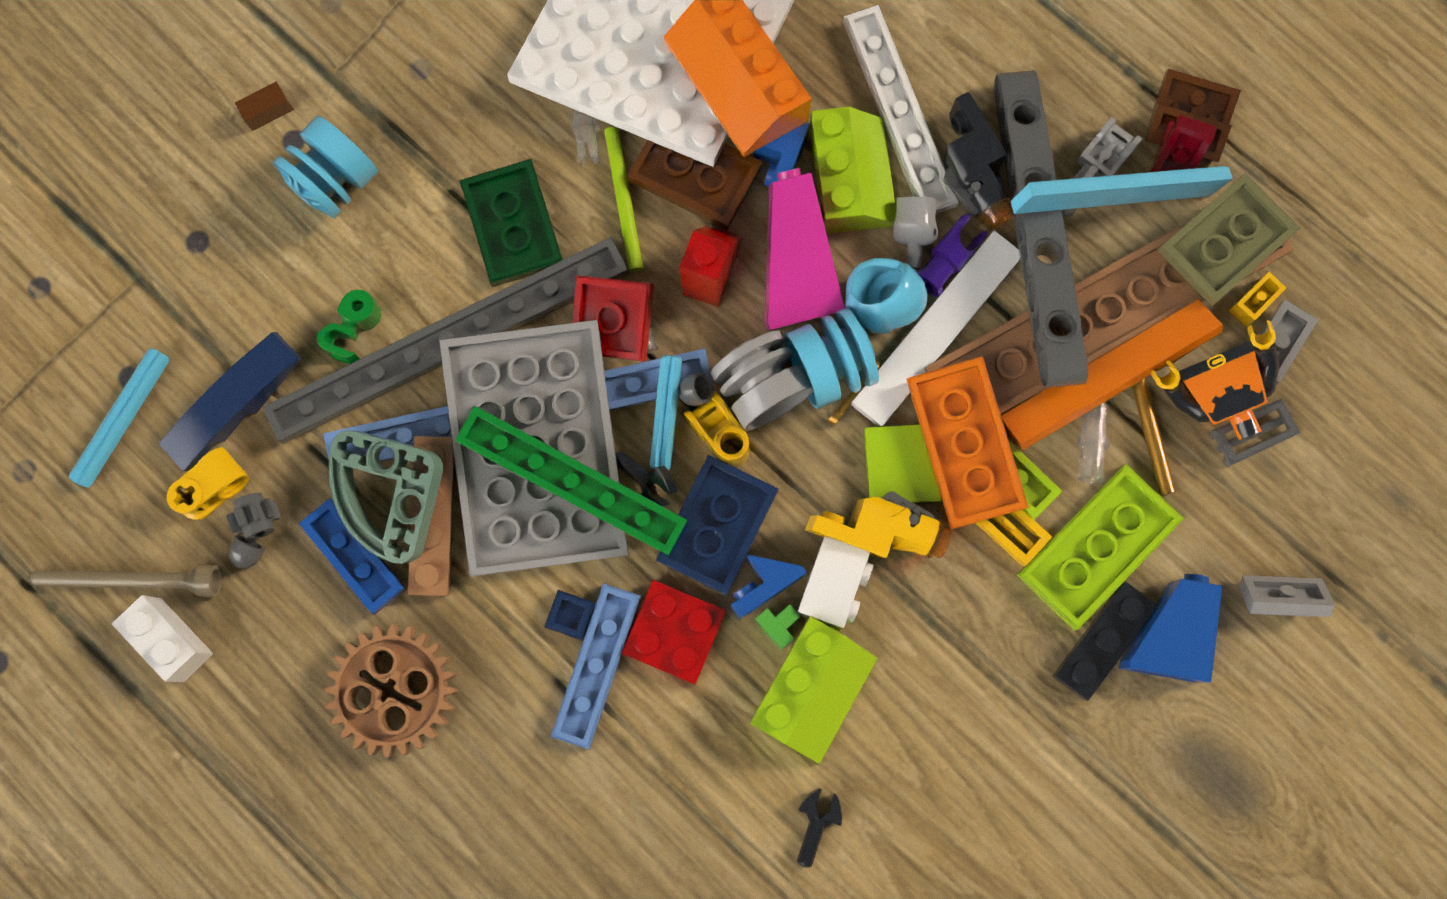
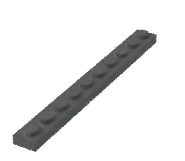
M609 237L262 408L278 442L284 444L443 366L439 340L514 331L573 302L576 275L617 280L629 274L628 269L612 238Z

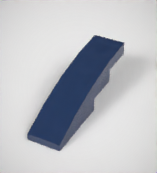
M271 332L239 359L186 411L159 442V445L182 471L192 469L215 443L225 442L246 415L257 414L300 362V356L277 332Z

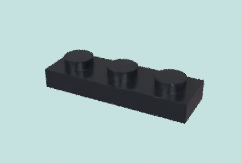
M1126 581L1123 582L1052 677L1083 701H1089L1158 605Z

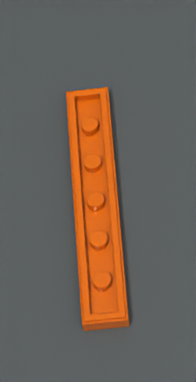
M1197 299L1089 363L1086 384L1049 387L1001 415L1004 428L1023 451L1150 376L1152 370L1156 372L1167 365L1166 361L1173 362L1221 334L1223 324Z

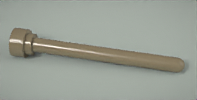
M199 565L196 569H191L189 573L37 570L30 575V582L35 586L188 588L190 592L195 593L198 597H216L221 589L222 574L218 565Z

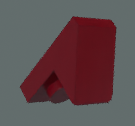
M1179 114L1176 121L1168 122L1149 172L1196 169L1215 138L1217 126Z

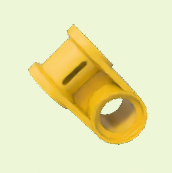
M716 391L712 392V398L708 403L702 404L693 412L687 410L683 413L690 427L706 443L717 459L733 467L741 466L746 462L750 454L749 438L734 418L727 404ZM729 439H736L742 443L743 447L738 453L730 455L722 451V444Z
M216 448L204 455L192 469L169 487L166 495L167 503L175 512L181 513L189 519L203 520L210 516L225 501L239 493L247 485L250 478L225 448ZM191 495H192V499L194 500V502H193L192 504H191V500L189 499V497H190Z

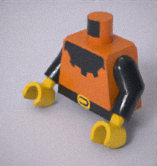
M1267 320V332L1262 335H1256L1251 324L1247 328L1250 341L1181 371H1178L1171 361H1166L1170 368L1167 376L1159 377L1154 370L1151 371V375L1157 385L1164 389L1179 410L1198 422L1211 421L1213 425L1229 419L1238 440H1242L1262 431L1252 409L1268 403L1267 397L1271 396L1276 389L1279 360L1274 343L1276 340L1274 327L1271 321Z

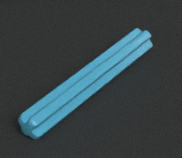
M152 348L147 350L70 472L69 478L73 482L83 487H90L169 363V358L165 354Z

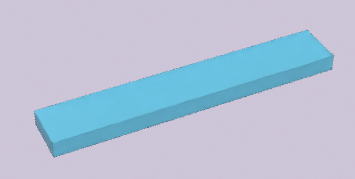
M1221 166L1029 182L1013 198L1011 205L1014 214L1209 197L1233 178L1229 167Z

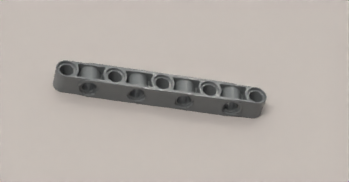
M1035 70L997 73L994 81V95L1001 142L1008 154L1004 161L1011 201L1029 182L1056 180L1038 75ZM1016 120H1023V121H1025L1027 124H1021V123L1017 122ZM1062 210L1014 214L1013 212L1041 383L1044 388L1086 384L1088 364ZM1037 256H1046L1050 258L1052 263H1044ZM1054 326L1060 328L1064 332L1065 336L1060 337L1054 335L1050 331L1049 327Z

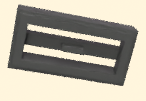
M1282 399L1253 412L1256 419L1275 410L1280 415V417L1261 425L1262 431L1242 440H1238L1235 437L1228 441L1225 434L1234 430L1231 423L1209 432L1212 440L1216 439L1218 443L1216 448L1219 453L1224 454L1226 459L1223 461L1227 467L1300 434ZM1282 424H1285L1287 431L1238 454H1235L1232 449Z

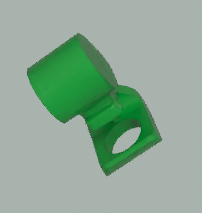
M359 289L351 290L345 294L337 310L342 318V324H328L317 334L319 346L333 359L348 365L360 360V358L354 352L335 346V341L339 338L356 341L358 338L357 330H371L379 323L381 318V309L369 293Z

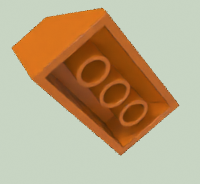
M694 0L664 35L665 43L743 157L808 122L812 98L743 0Z

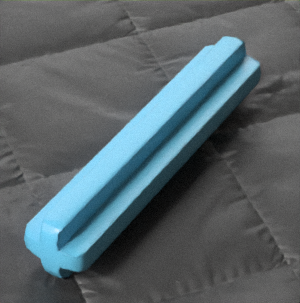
M663 355L660 359L650 457L651 469L664 465L669 470L672 465L682 359L678 356Z

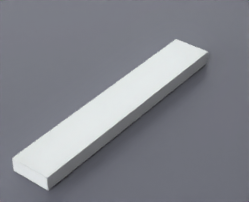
M879 5L844 16L843 24L880 116L883 118L884 126L912 196L936 198V214L957 207L958 199L943 181L946 173L945 167Z
M993 231L878 370L879 382L870 387L865 386L852 401L851 406L878 427H883L910 394L906 378L926 373L924 368L940 358L1019 262V249Z

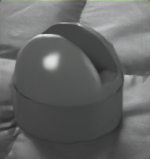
M703 373L688 375L679 384V389H681L679 397L685 404L698 406L708 403L712 398L711 382Z
M236 535L228 555L230 561L236 567L249 568L260 560L265 548L254 540L247 541L244 536Z

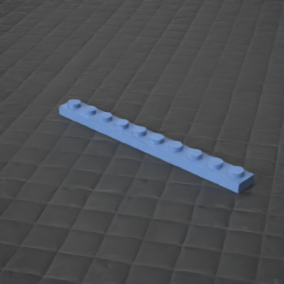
M705 349L673 355L682 359L680 382L688 375L703 373L709 378L713 388ZM660 359L605 371L610 411L656 401ZM448 406L323 433L328 459L334 437L345 430L365 432L413 446L414 436L452 438ZM348 443L347 450L352 452V454L366 455L368 451L366 448L354 446L353 443ZM390 447L384 448L379 455L380 462L395 459L394 451Z

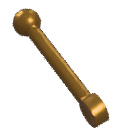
M876 361L879 370L882 365L879 361ZM860 380L861 390L856 393L851 392L830 417L828 422L831 425L835 426L852 401L866 386L862 380Z

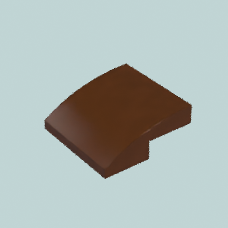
M1167 69L1155 101L1145 141L1159 145L1168 122L1176 121L1180 114L1217 126L1215 138L1202 158L1219 162L1232 127L1229 123L1241 90Z

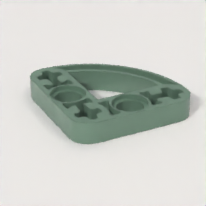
M345 430L338 433L334 437L330 449L329 483L335 507L344 525L363 547L376 556L399 564L416 561L424 551L442 478L443 463L441 458L431 450L365 432ZM348 443L368 449L366 455L352 454V452L347 450ZM386 447H390L395 454V461L388 469L383 468L379 461V455ZM407 462H423V464L429 466L428 473H421L418 469L406 467ZM353 468L397 480L385 534H382L371 523L360 505L354 486ZM412 495L416 496L421 503V510L414 518L410 517L405 511V502ZM401 523L415 524L416 526L414 530H408L409 527H401ZM399 539H404V542L410 545L409 551L403 552V549L397 546Z

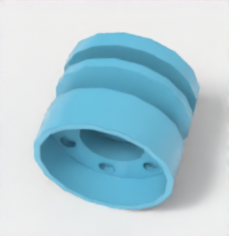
M317 115L300 133V136L310 150L304 153L289 144L286 147V151L297 164L293 166L281 156H278L272 164L280 172L287 186L312 208L320 210L335 219L341 213V210L330 199L332 195L343 204L348 205L351 202V198L342 185L347 182L351 186L362 190L378 173V169L348 137L326 119Z
M849 308L836 311V322L831 316L822 317V337L819 336L811 324H806L784 334L786 347H790L794 354L790 359L792 366L801 365L811 382L813 392L808 399L816 409L841 399L839 383L841 379L851 392L854 393L861 390L860 379L869 387L879 382L878 367L872 344L867 333Z

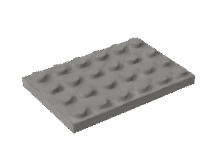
M593 320L439 340L470 577L629 555L626 533L455 441L475 405L619 483L598 321Z

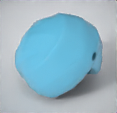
M890 258L869 259L856 266L847 279L845 308H849L860 325L871 333H890L895 328L909 325L922 314L926 307L927 290L924 281L906 263Z

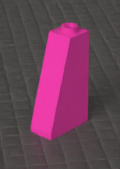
M799 168L778 173V181L769 185L764 318L765 326L768 330L826 316L845 308L812 174L801 175Z

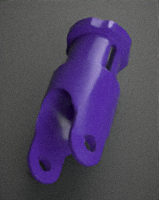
M966 213L958 219L932 250V257L922 270H916L924 281L927 293L933 297H939L942 294V286L953 273H958L988 234L987 231H982L972 240L968 247H963L959 238L960 231L971 217L970 213Z

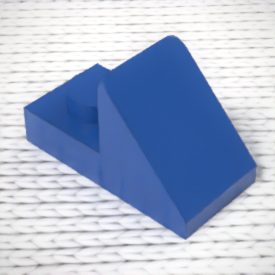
M804 123L753 152L754 158L771 164L765 178V186L769 187L771 183L778 181V173L797 168L808 139V123Z
M747 555L748 563L762 584L757 587L754 582H751L734 594L737 601L731 604V608L741 620L805 577L807 572L800 565Z

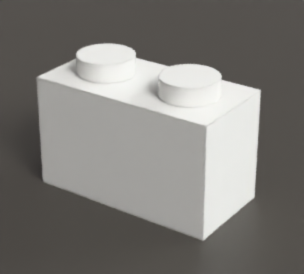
M824 536L797 610L798 614L805 618L812 616L825 625L838 630L844 629L846 622L853 625L860 606V602L854 600L858 586L866 587L873 569V564L867 562L870 552Z
M141 595L112 623L165 682H185L213 655L209 648L162 598Z

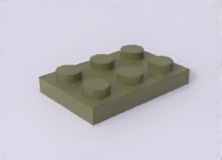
M1244 173L1164 243L1158 251L1213 306L1297 232L1300 227Z

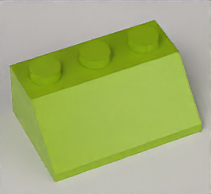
M852 107L811 111L809 135L818 202L826 234L894 227L896 206L883 118Z
M810 616L756 710L750 724L820 764L878 658L845 635Z

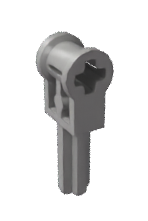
M1111 117L1080 155L1076 163L1081 168L1072 179L1115 175L1143 138L1139 135L1133 137L1116 124L1117 119ZM1077 208L1062 210L1063 217H1071Z

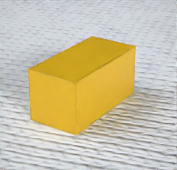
M1267 272L1228 311L1247 327L1287 287L1270 272Z

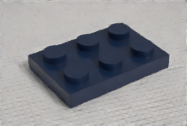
M708 455L678 514L687 519V522L669 556L660 551L656 562L727 596L779 488Z

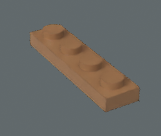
M414 436V446L431 450L439 455L443 463V473L424 551L416 561L409 563L408 595L449 596L456 467L453 442L451 437ZM413 462L414 469L420 470L421 473H428L429 466H426L423 462ZM412 495L411 517L414 518L421 510V503L416 496ZM411 524L410 530H414L416 525Z

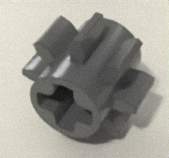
M251 493L234 500L232 503L234 513L226 515L231 532H237L238 535L244 534L247 541L256 540L275 531L273 521L281 518L275 500L271 501L270 498L264 499L262 493Z

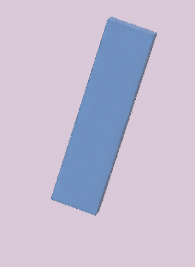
M603 583L551 737L588 750L591 748L641 600L640 595Z

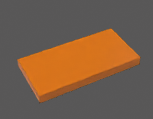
M983 356L906 378L950 530L1029 508Z

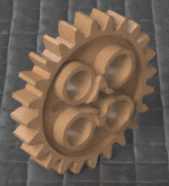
M390 624L386 636L382 627L375 626L373 628V639L366 633L360 632L358 633L359 646L348 642L344 644L349 653L348 657L335 656L333 658L341 668L339 671H327L326 675L336 680L335 686L324 688V692L335 695V700L326 704L325 709H337L338 715L330 723L331 725L344 723L345 728L340 734L341 739L352 735L356 736L352 748L359 749L367 742L368 755H376L381 746L384 757H392L396 746L401 755H408L410 752V742L417 749H423L425 747L424 734L431 739H436L438 733L434 725H448L449 721L442 715L443 710H454L456 708L454 704L446 700L447 695L458 693V689L447 686V681L457 676V673L445 671L443 668L452 660L451 657L443 656L438 658L436 656L442 647L440 643H434L429 647L426 646L429 641V634L422 633L414 640L415 628L407 626L401 636L399 626ZM388 651L393 657V666L389 672L383 674L378 668L377 661L382 653ZM366 670L382 683L395 684L394 689L400 694L419 702L422 705L421 710L417 711L401 698L388 697V690L363 678L361 675L362 671ZM423 672L427 677L428 685L426 690L418 695L411 688V680L416 673ZM365 686L370 690L372 699L367 708L362 709L356 702V695ZM397 707L401 708L406 715L405 724L399 730L394 729L389 721L391 712Z

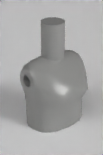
M897 197L893 237L897 243L907 246L906 264L912 268H921L922 246L932 244L937 239L938 229L935 220L936 198Z

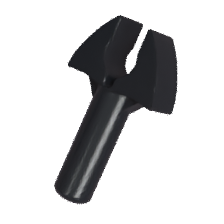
M623 451L615 453L617 467L640 485L642 496L661 506L670 504L665 498L659 496L654 485H659L667 494L677 492L673 477L664 465L655 467L654 472L649 473Z
M821 788L810 793L798 807V811L806 813L809 819L797 858V863L805 868H810L813 865L824 828L831 823L839 826L842 824L841 806L835 793L831 800L830 809L823 813L820 818L818 817L819 813L816 809V802L819 799Z

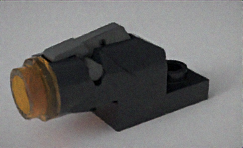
M967 92L955 99L949 113L953 130L957 135H962V137L947 146L943 156L944 164L947 168L943 181L968 212L976 217L980 224L985 223L987 228L991 230L1014 216L1011 205L1012 200L1006 192L999 171H997L1008 154L973 97Z

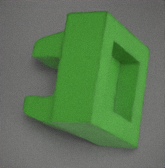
M788 605L776 617L767 608L755 619V622L780 650H783L794 639L787 629L801 616L791 605Z

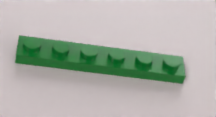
M475 405L455 439L461 445L668 556L687 522V519Z

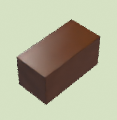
M277 81L235 102L244 122L252 131L294 110Z

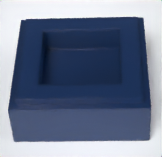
M558 590L544 627L583 641L596 603Z

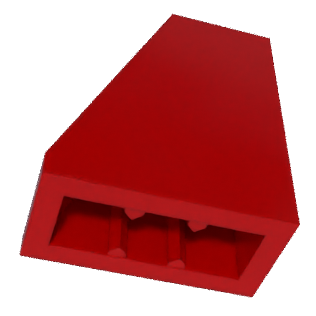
M705 225L694 230L680 265L683 295L719 307L743 241V236L711 225Z

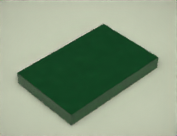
M532 159L459 180L492 287L531 276L563 260Z

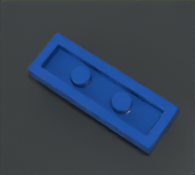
M329 498L299 523L371 614L376 615L406 590L382 558L367 550L352 536L341 520L333 499Z

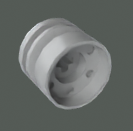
M771 331L742 343L720 360L710 372L717 384L724 383L720 391L725 397L743 393L731 409L746 432L755 430L779 418L803 402L813 392L811 382L801 365L782 369L794 354L790 347L782 348L785 340L780 331Z

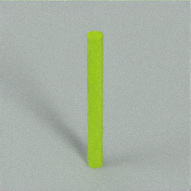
M609 127L604 130L628 270L630 273H637L643 271L644 268L618 127Z

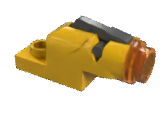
M892 491L886 493L881 498L871 497L857 500L848 526L844 525L846 518L829 511H823L822 516L810 515L805 531L821 537L826 536L868 551L870 555L877 558H887L891 544L894 550L914 552L929 559L933 556L941 558L948 548L952 534L951 529L945 527L943 521L935 519L933 514Z

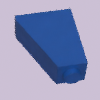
M1184 574V579L1170 582L1156 603L1158 607L1121 658L1119 669L1194 683H1211L1222 586L1210 584L1209 577L1198 574Z

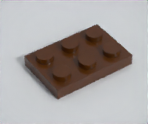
M647 140L627 177L629 182L728 231L760 173L763 162L750 155L743 157L738 149L724 143L722 151L714 167Z

